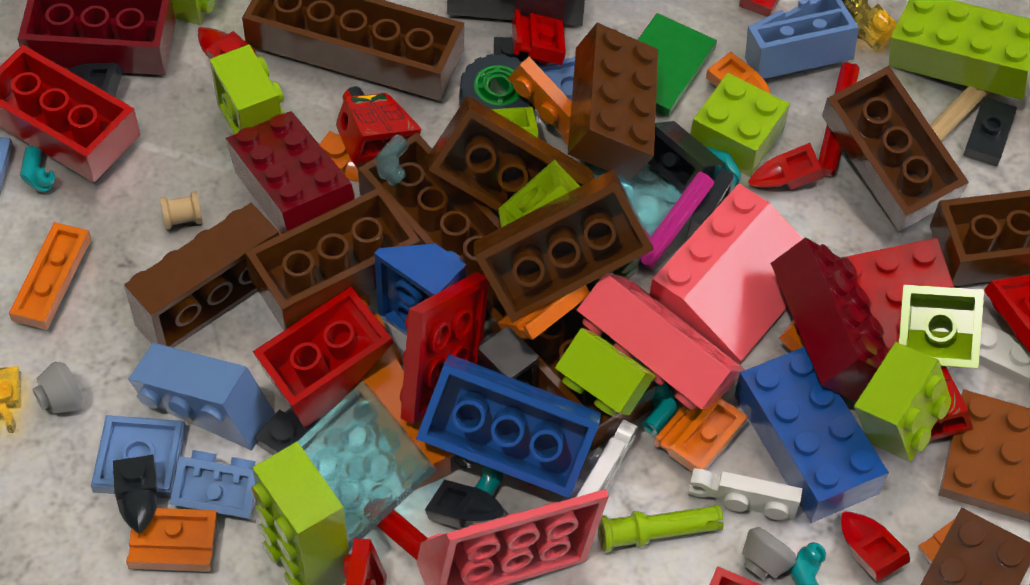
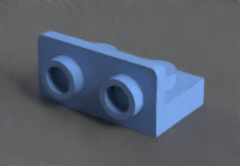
M196 450L192 451L191 457L179 456L170 505L198 510H217V513L252 519L256 501L251 490V486L255 485L252 467L255 466L256 461L232 457L231 464L215 462L217 454Z

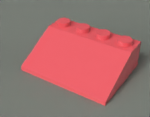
M738 184L653 277L650 295L741 365L789 308L770 263L803 238L768 201Z
M610 273L602 276L577 309L579 313L585 316L582 323L598 336L605 332L616 341L613 345L630 358L636 357L644 363L646 369L656 375L653 379L656 383L663 385L666 381L677 390L674 396L691 410H694L696 406L700 409H708L738 382L740 372L746 370L630 278Z
M606 489L561 502H551L525 512L512 513L506 517L489 522L476 523L467 528L446 534L433 535L426 541L421 542L416 564L425 585H508L586 562L609 495Z

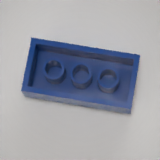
M805 346L740 372L734 396L745 415L748 416V420L787 485L802 488L799 505L810 523L880 494L889 471L840 394L821 385Z
M449 354L443 365L416 439L570 498L600 424L601 412Z

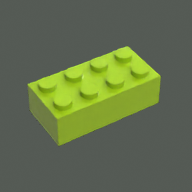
M909 0L890 37L889 66L968 87L974 86L976 89L1024 101L1030 87V18L954 0Z
M297 441L252 467L255 485L251 486V490L258 502L255 510L262 521L259 524V529L265 538L262 544L274 564L280 561L287 572L284 573V578L288 585H343L346 583L343 574L344 559L346 554H349L344 506Z

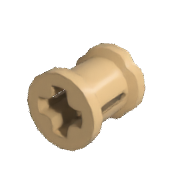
M197 191L191 192L190 196L169 200L166 197H160L166 230L171 229L174 224L195 221L196 224L203 223Z

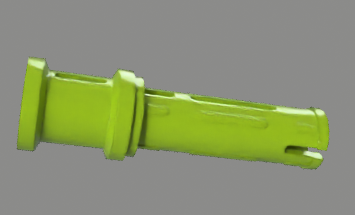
M717 504L710 507L647 516L639 510L633 511L631 516L611 519L603 515L598 526V536L604 553L611 552L613 547L633 544L641 548L645 547V545L649 544V540L715 530L722 531L724 523L718 520H723V514L720 506Z

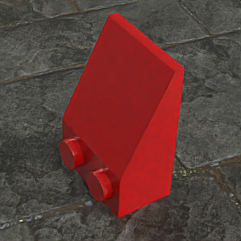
M350 286L252 352L267 377L305 428L338 406L394 342L356 291Z

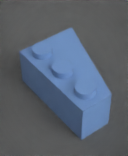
M842 0L798 1V7L786 13L780 10L748 26L745 59L748 65L756 70L763 79L852 60L855 56L859 27Z
M152 343L128 378L138 393L137 398L144 405L165 411L251 451L256 445V435L275 415L274 410L246 366L165 345Z

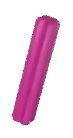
M703 172L696 174L650 237L654 250L640 257L639 262L650 269L654 267L714 185L712 178Z

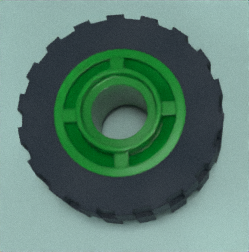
M489 54L486 57L475 59L474 63L466 67L465 73H462L459 89V106H461L468 95L490 109L533 107L534 110L535 107L526 98L520 96L514 89L513 84L508 80L509 76L522 62L518 58L508 57L505 54Z

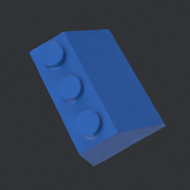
M437 244L379 248L374 253L378 314L384 321L406 336L405 321L411 307L466 278V264L461 257L453 251L444 250Z

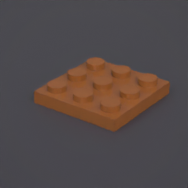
M963 389L961 396L967 405L974 429L951 435L938 495L1030 522V408Z

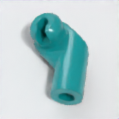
M29 146L24 151L20 177L37 192L49 191L54 185L55 174L52 170L47 173L45 167L40 168L43 151L38 147Z
M653 380L652 382L656 385L652 411L642 422V427L650 435L656 436L676 413L677 403L671 385L666 381L663 385H660Z

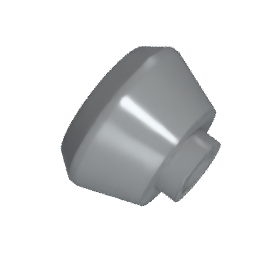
M56 361L51 363L36 378L38 386L32 388L41 409L44 410L49 407L52 413L79 410L83 403V398L72 373L65 363Z
M756 527L748 531L742 552L748 558L744 566L764 580L768 574L776 578L796 564V553L765 529Z

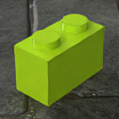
M583 328L579 330L555 367L556 370L565 375L562 380L565 385L580 394L584 390L588 391L597 398L594 404L613 417L617 412L630 415L656 376L593 331Z

